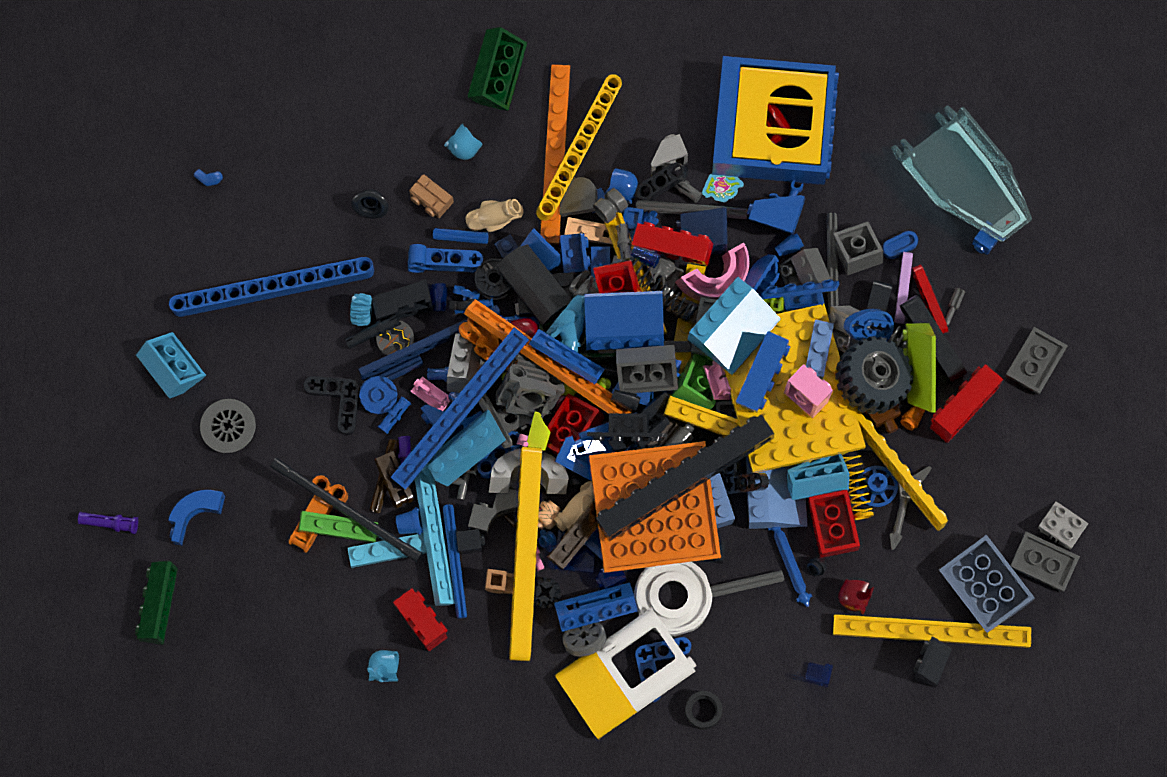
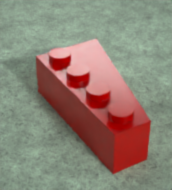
M644 222V224L637 223L632 246L640 254H645V252L652 254V256L664 254L665 257L673 260H679V257H683L682 260L685 262L708 266L713 243L706 235L698 234V237L692 236L688 231L680 230L679 233L667 226L658 228L652 223Z

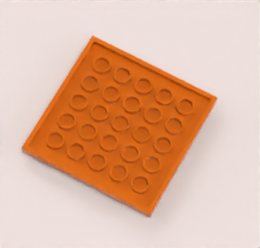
M705 441L589 455L596 516L603 509L607 508L609 510L614 507V503L619 499L630 497L635 489L646 487L651 479L662 477L667 469L678 467L685 458H692L697 455V452L706 446ZM710 479L610 542L598 526L604 573L721 558Z

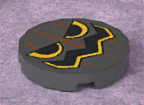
M399 321L401 322L400 326L387 331L385 335L380 334L376 336L378 348L384 355L388 356L414 344L413 330L407 323Z

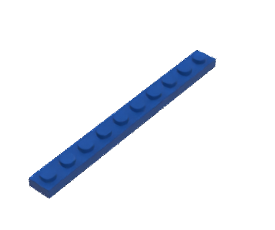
M515 327L511 330L391 476L393 480L405 490L409 487L527 344L529 339Z

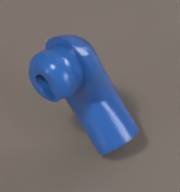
M198 169L194 173V177L206 186L216 185L223 179L222 174L218 171L205 174Z

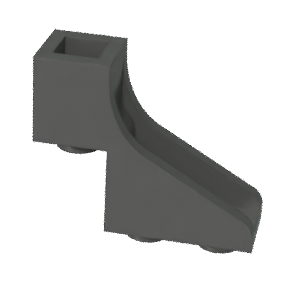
M510 486L508 493H497L493 508H490V505L486 503L474 504L468 524L469 530L479 529L480 533L488 534L491 524L497 517L517 511L518 491Z

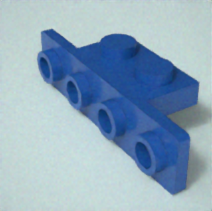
M828 279L822 281V283L806 282L798 286L796 284H788L781 288L770 286L764 290L761 296L762 299L783 297L786 311H792L820 304L823 305L822 292L836 291L839 281Z

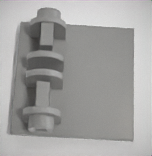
M1055 502L1038 526V529L1047 536L1051 535L1049 539H1052V537L1056 538L1054 542L1059 541L1058 544L1063 546L1064 549L1068 548L1071 550L1089 523L1058 502Z

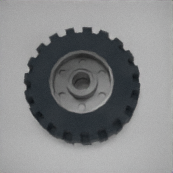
M875 336L868 337L867 339L863 338L846 350L839 358L840 362L836 366L838 372L835 374L836 381L839 380L837 387L839 391L842 390L843 392L841 396L844 400L848 399L851 407L854 408L856 406L858 411L863 413L867 411L868 414H881L892 409L907 397L906 394L912 388L910 384L913 383L914 378L911 375L913 368L908 363L910 361L908 355L905 356L902 353L904 350L901 347L897 348L895 342L891 340L887 342L886 338L883 337L878 339Z

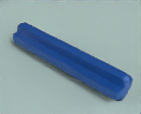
M439 228L433 230V239L487 244L489 235L486 232Z

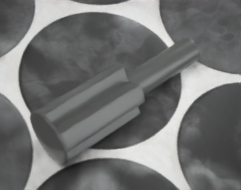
M955 288L948 305L950 309L945 318L947 325H949L955 310H958L966 293L963 289Z

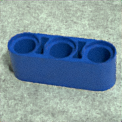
M515 431L508 433L511 439H518L520 433ZM500 444L478 462L479 475L485 479L491 477L493 465L498 460L495 457L497 452L503 451L506 454L516 449H521L523 446L515 445L503 448ZM488 464L492 468L489 472H483L481 470L482 466Z

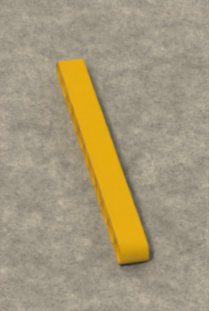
M521 447L509 651V659L516 661H530L542 460V448Z

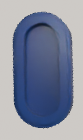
M905 231L885 241L882 247L883 255L888 259H895L903 255V252L914 250L918 244V236L912 231Z

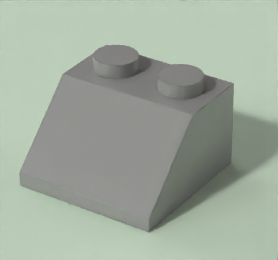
M680 134L668 135L661 141L651 163V176L672 163H680L687 167L688 153Z

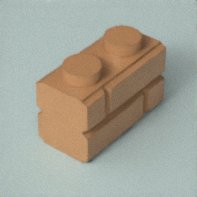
M422 175L409 191L410 199L418 206L422 204L426 208L425 211L432 217L436 215L438 218H441L454 202L450 194L425 175Z

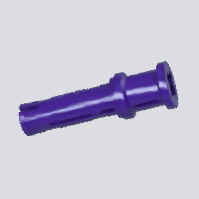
M80 512L78 524L113 528L116 532L123 530L136 534L138 517L126 518L122 517V515L113 517Z

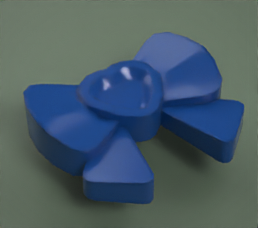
M454 286L453 293L463 295L462 300L466 301L467 297L470 299H479L480 293L476 290L471 292L465 289L464 286Z

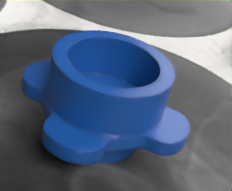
M544 529L540 530L539 545L546 548L548 552L552 551V546L556 545L554 533L551 531L546 532Z

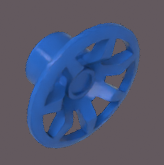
M871 466L864 469V472L858 475L857 479L866 478L863 481L867 483V487L862 490H856L857 494L869 491L872 493L871 502L865 504L872 507H882L889 504L895 498L898 483L887 468ZM873 470V474L869 478L863 476L866 472ZM876 470H882L887 474L883 475L881 473H877ZM889 476L893 479L894 486L887 484ZM894 490L892 496L887 499L884 491ZM876 495H880L881 498L885 501L882 503H873ZM863 496L859 497L861 501H867Z

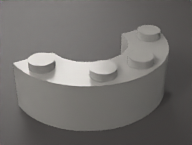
M521 449L508 452L495 462L491 471L489 493H508L512 483L519 480ZM542 451L540 483L545 488L547 494H566L569 478L565 467L556 463L555 457Z

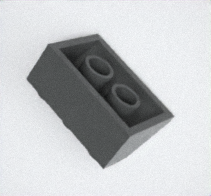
M455 333L448 368L447 391L460 393L486 360L475 353V345L464 339L458 333Z
M674 345L616 349L620 391L642 393L678 390Z

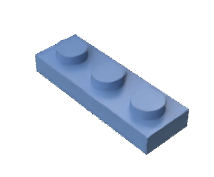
M815 320L806 367L812 368L816 372V376L823 379L834 323Z

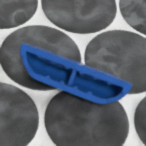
M766 255L760 258L752 266L744 280L761 298L764 290L767 287L774 286L780 275L777 263L779 260L775 255Z

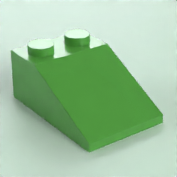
M692 354L680 375V379H678V390H673L671 396L707 409H712L716 400H714L703 366L713 365L712 362L714 360L709 356Z

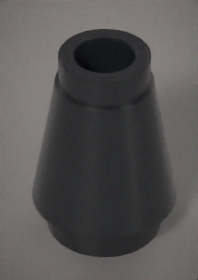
M615 389L611 400L630 412L631 410L636 412L641 397L637 396L636 393Z

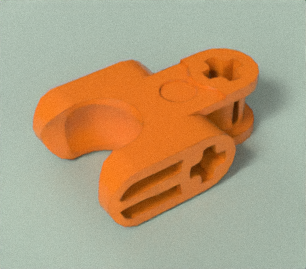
M469 317L467 322L459 326L461 336L475 345V353L486 361L502 343L500 338L477 322L474 323Z

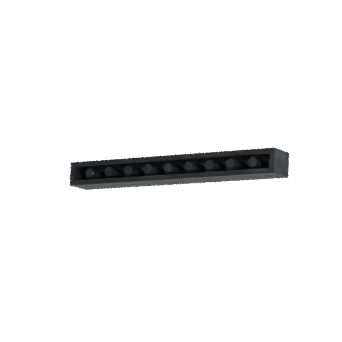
M762 414L758 417L753 416L746 421L747 424L742 427L737 426L733 428L728 436L717 438L710 447L707 448L705 446L701 448L694 457L685 458L678 467L667 469L662 477L651 479L646 487L635 489L630 497L619 499L614 503L615 506L609 510L605 508L597 514L596 523L610 542L773 440L775 433Z

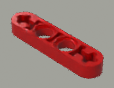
M922 265L911 268L913 278L926 308L942 333H947V323Z

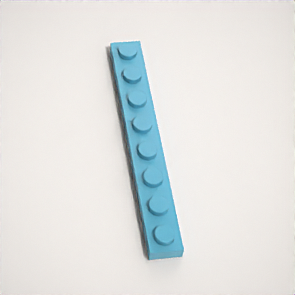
M426 465L415 478L434 601L435 605L455 604L435 480Z

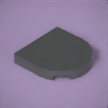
M584 177L572 179L560 202V215L562 217L594 211L592 205L597 201L598 194L595 185L589 179Z

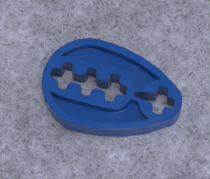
M866 309L847 317L844 321V329L857 341L873 336L877 339L883 337L888 341L893 333L894 322L891 315L885 311ZM870 325H872V326H874V327L880 326V327H882V328H885V330H882V331L879 330V329H874V330H873V329L867 328V327L870 326Z

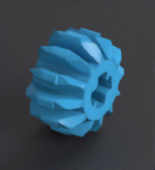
M360 293L352 297L350 308L352 324L363 326L369 325L371 322L373 304L370 295Z

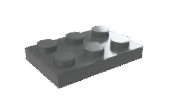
M1034 327L1008 370L1006 377L1039 395L1068 345Z
M1025 532L1010 566L1015 571L1064 592L1080 556Z

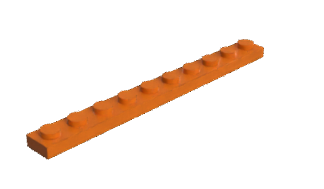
M551 65L543 196L565 157L570 65ZM560 175L559 179L563 181L564 176ZM551 191L553 197H559L557 192ZM560 203L551 219L547 221L541 220V236L550 245H559L561 225ZM542 207L545 213H550L548 207Z
M476 299L464 312L466 316L502 341L515 327ZM519 330L529 339L519 353L532 360L535 364L545 369L608 414H631L630 411L612 401L611 397L613 394L598 383L593 384L587 381L582 376L530 346L529 343L532 338Z

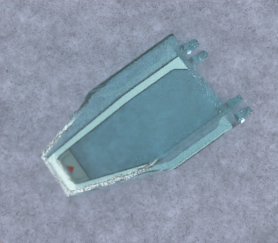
M946 106L944 111L952 119L948 122L938 112L935 116L943 127L915 148H912L905 139H902L901 145L905 149L903 153L895 145L891 149L895 157L935 205L1000 242H1004L1032 220L1026 201L1019 189V183L1014 176L1012 165L964 107L960 108L958 113H956L952 108Z

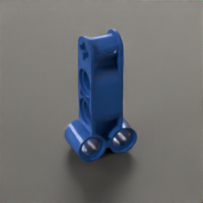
M412 244L409 246L408 271L414 273H421L425 270L476 272L483 262V256L478 251L426 248L422 244ZM437 256L441 259V261L435 263L431 260V258ZM456 257L460 260V262L454 264L450 261V259Z

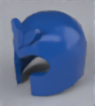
M615 168L612 173L610 187L606 193L615 188L623 195L627 203L631 204L632 199L635 198L638 180L633 173Z

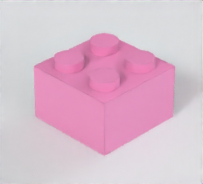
M803 364L788 380L784 394L813 418L828 403L833 390L827 381L821 380L816 376L817 374L812 368H807Z

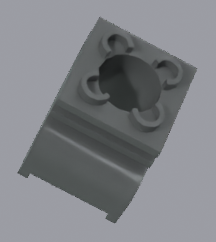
M518 353L496 391V405L505 406L507 413L524 414L532 418L534 412H539L543 419L545 415L551 416L552 409L560 395L564 394V383L523 354Z

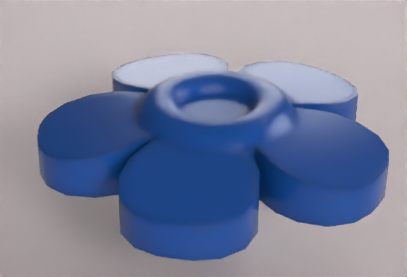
M645 212L642 224L649 222L657 225V212Z

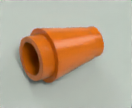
M913 405L902 415V420L900 421L902 426L911 431L917 428L925 410Z

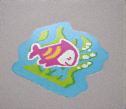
M710 174L702 193L706 198L712 196L716 201L726 202L728 199L736 196L737 189L743 187L744 183L738 177Z

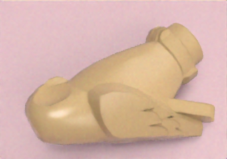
M516 199L502 202L490 200L482 202L481 207L469 212L465 219L467 227L471 230L486 229L488 232L503 228L514 219L522 218L524 211Z
M592 481L582 485L580 492L569 501L564 510L559 512L554 519L556 526L562 532L570 529L594 499Z

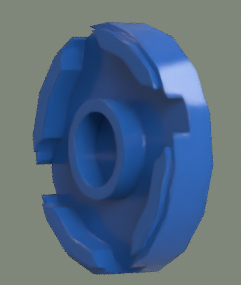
M384 376L370 377L364 381L359 392L361 404L366 410L375 414L386 413L389 409H392L398 395L396 386Z

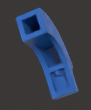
M200 490L181 499L172 510L168 520L171 524L175 525L170 531L171 541L175 545L182 546L187 524L196 514L202 512L221 514L225 499L224 493L215 490Z

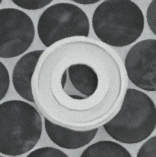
M693 562L647 567L640 574L634 589V598L639 616L652 608L671 636H678L697 629L704 622L712 604V592L707 576ZM669 581L680 582L688 592L687 602L683 607L676 610L665 608L661 605L658 598L660 588Z

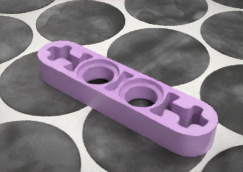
M903 252L894 318V323L904 324L905 321L900 305L908 299L913 253Z

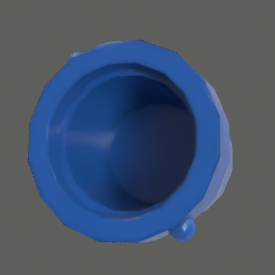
M415 507L412 511L396 516L399 534L417 533L421 535L423 533L419 508Z

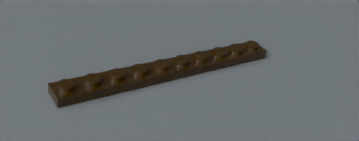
M665 416L670 424L661 433L667 434V438H662V442L651 441L643 448L636 446L634 450L662 447L678 426H680L681 422ZM594 499L547 556L561 570L566 567L598 527Z

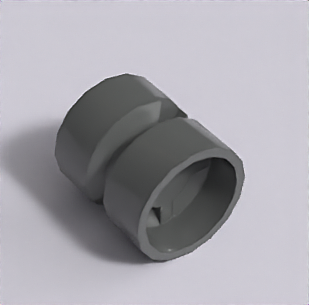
M612 188L604 195L605 199L600 198L592 205L596 214L607 224L616 217V213H621L628 207L626 199L615 188Z

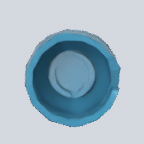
M463 124L444 144L455 157L462 160L474 157L483 145L473 137Z
M379 650L373 653L369 659L367 669L369 681L398 682L396 676L399 663L398 652Z

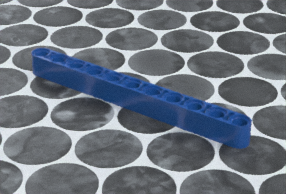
M361 257L176 295L170 299L169 306L176 316L183 317L368 279L374 274V266L369 258ZM363 265L370 266V268L367 271L361 270V267ZM346 268L351 269L348 275L342 274V271ZM327 272L333 273L332 277L328 279L323 276ZM308 276L314 277L312 282H305V279ZM289 280H295L293 286L286 285ZM270 284L277 285L274 290H268ZM251 288H258L255 294L249 293ZM233 292H239L237 297H230ZM220 295V300L216 302L212 301V298L214 296ZM202 299L200 305H193L195 300ZM177 303H183L181 309H175Z

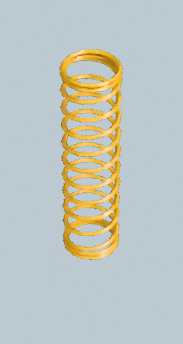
M861 455L843 457V459H846L844 460L846 462L848 460L861 457ZM863 463L846 464V466H849L847 467V469H849L854 466L862 465ZM864 470L849 472V477L864 472ZM866 478L849 479V481H852L849 483V485L861 480H865ZM867 485L849 487L853 490L849 491L848 494L856 496L850 500V503L856 504L852 507V510L859 511L853 515L854 520L874 516L873 512H865L873 508L853 509L859 505L871 502L870 500L852 502V500L869 495V493L850 494L855 490L867 487Z

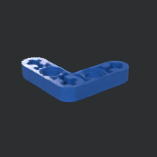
M685 637L674 639L678 646L680 642L688 645L683 652L684 655H687L691 650V642ZM665 641L643 645L636 650L635 656L641 683L646 680L643 677L645 669H652L655 674L657 672L655 662L675 658V655L672 654ZM662 645L667 646L669 649V653L666 656L658 654V648ZM655 647L657 658H653V654L648 655L646 660L638 656L642 650L649 653L652 652L651 648ZM661 696L652 702H657L661 698Z

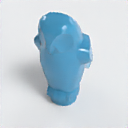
M583 295L575 296L546 332V334L554 339L560 334V342L578 352V347H581L579 340L585 326V298Z

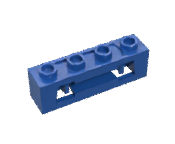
M630 583L554 603L562 632L638 611ZM619 591L622 592V596L616 597L615 594H612L613 599L609 598V594L616 593ZM574 604L572 610L567 609V605Z

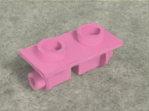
M715 361L712 362L713 365H704L703 368L714 400H730L731 387L727 377H723L725 375L724 369Z
M423 376L420 380L417 379L414 382V388L411 390L413 394L428 405L444 411L450 403L446 393Z

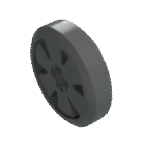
M599 622L566 630L562 640L569 654L588 656L599 651L604 646L606 633L604 627Z

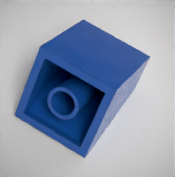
M798 195L755 200L754 204L750 203L747 214L750 221L794 235L805 202V196Z

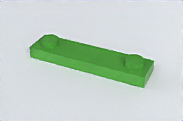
M301 511L298 531L376 542L377 535L351 518Z

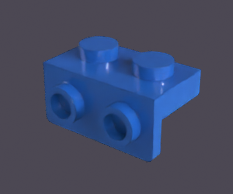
M584 233L559 235L563 273L588 270L591 263L589 255L587 256L586 248H588L589 244L588 238L585 237Z

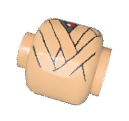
M550 500L548 502L543 501L539 505L538 527L540 529L544 527L552 529L556 523L554 519L561 511Z

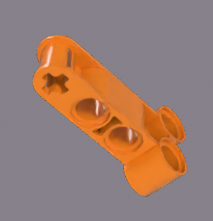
M322 475L313 479L312 482L316 485L320 482H326L324 490L333 496L336 491H342L343 496L339 500L344 503L347 501L348 493L342 485L336 484L331 487L329 480ZM314 495L306 511L329 515L333 507ZM298 523L289 539V544H294L307 553L318 534L298 531Z

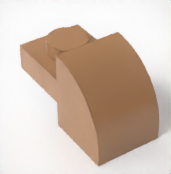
M487 569L485 590L496 594L505 593L513 595L514 574L507 573V571Z

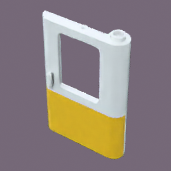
M650 608L607 638L604 646L599 651L580 657L555 676L597 739H600L694 673V667L697 665L690 656L686 658L657 614ZM655 628L675 655V659L635 688H630L613 664L612 657Z

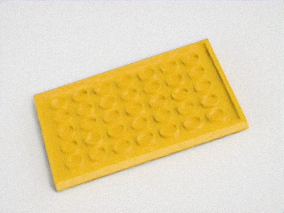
M825 304L777 314L781 320L770 332L788 339L791 348L787 356H783L780 362L783 365L779 374H775L772 379L775 383L771 392L767 391L764 398L767 401L763 410L759 409L756 413L736 404L737 397L762 342L733 375L724 369L725 377H727L731 387V399L739 426L742 427L747 424L746 421L753 416L758 417L762 414L775 433L773 440L747 455L752 473L865 449L866 445L855 407L853 408L849 405L848 399H843L841 396L843 392L842 390L839 391L837 387L839 380L836 381L835 374L838 372L836 366L840 362V356L833 332L824 377L821 379L827 381L833 390L828 403L811 418L784 394L788 380L803 364L806 366L814 321L820 320L830 323Z

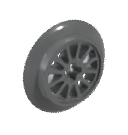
M223 399L213 403L206 409L200 422V432L205 443L213 450L222 453H232L244 448L253 438L256 428L255 417L251 409L243 402L235 399ZM229 411L228 418H226L224 412ZM232 412H236L234 417L231 418ZM222 414L223 420L219 419L217 416ZM240 415L242 419L236 421V419ZM217 420L220 424H214L213 422ZM229 422H231L233 428H229L228 431H226L224 424L228 425ZM244 422V426H237ZM213 427L219 428L215 431H212ZM236 429L244 430V431H243V433L241 434V433H239L238 431H236ZM221 432L219 437L216 438L215 435ZM233 433H236L240 437L235 440ZM225 435V441H220ZM229 435H231L233 439L232 442H228Z

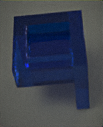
M810 662L804 682L828 687L833 665L825 664L823 666Z

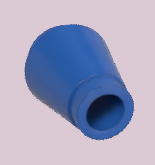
M796 233L789 235L775 249L779 257L800 251V248L804 247Z

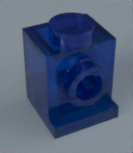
M601 569V573L595 577L599 588L603 587L604 589L615 587L626 581L623 571L604 573V569Z

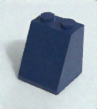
M727 208L681 214L680 220H677V232L684 230L690 232L692 236L698 237V234L708 236L713 243L710 256L727 253Z

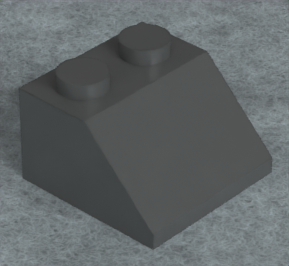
M869 222L833 233L839 259L847 275L883 263V249Z

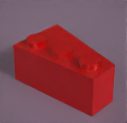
M410 589L393 603L429 652L447 639L446 632L448 630L442 622L438 623L434 618L437 615L432 608L425 606L423 603L425 599L419 591L415 593L413 589Z

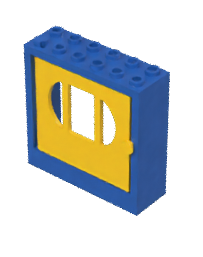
M723 56L712 175L787 182L795 180L798 183L825 185V180L829 179L831 172L832 140L836 113L835 104L839 73L835 72L836 66ZM790 85L804 89L813 100L771 97L770 95L776 89ZM768 104L813 107L811 130L767 127ZM766 134L809 137V139L799 147L782 148L775 145Z

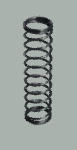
M631 257L629 259L632 261L634 267L638 259L636 261L634 257ZM642 264L641 267L635 272L636 276L638 275L644 264ZM648 269L645 272V274L640 279H638V282L641 280L640 288H643L647 285L646 292L651 281L656 275V273H654V275L643 286H641L645 276L650 271V269ZM662 278L648 291L652 289L655 291ZM667 282V283L662 287V289L660 290V291H662V293H663L664 289L666 288V286L668 285V282ZM672 287V289L663 297V300L665 299L664 306H668L670 303H672L670 306V311H673L678 307L676 315H680L684 312L682 320H685L686 322L694 314V312L698 308V305L694 304L688 310V308L692 304L691 301L680 313H678L681 305L686 299L685 296L680 301V303L672 309L675 300L680 294V292H678L677 295L669 303L666 304L668 297L674 289V287Z

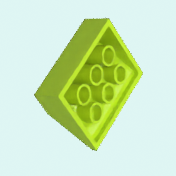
M929 323L906 324V330L902 331L903 341H906V348H903L904 351L902 353L905 356L908 355L910 359L908 363L913 368L911 375L914 377L913 383L910 384L912 388L906 394V400L908 404L929 412H936V336Z

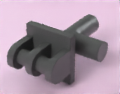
M478 463L473 466L474 470L469 469L462 474V478L459 477L452 482V484L460 485L457 499H465L470 475L477 476Z

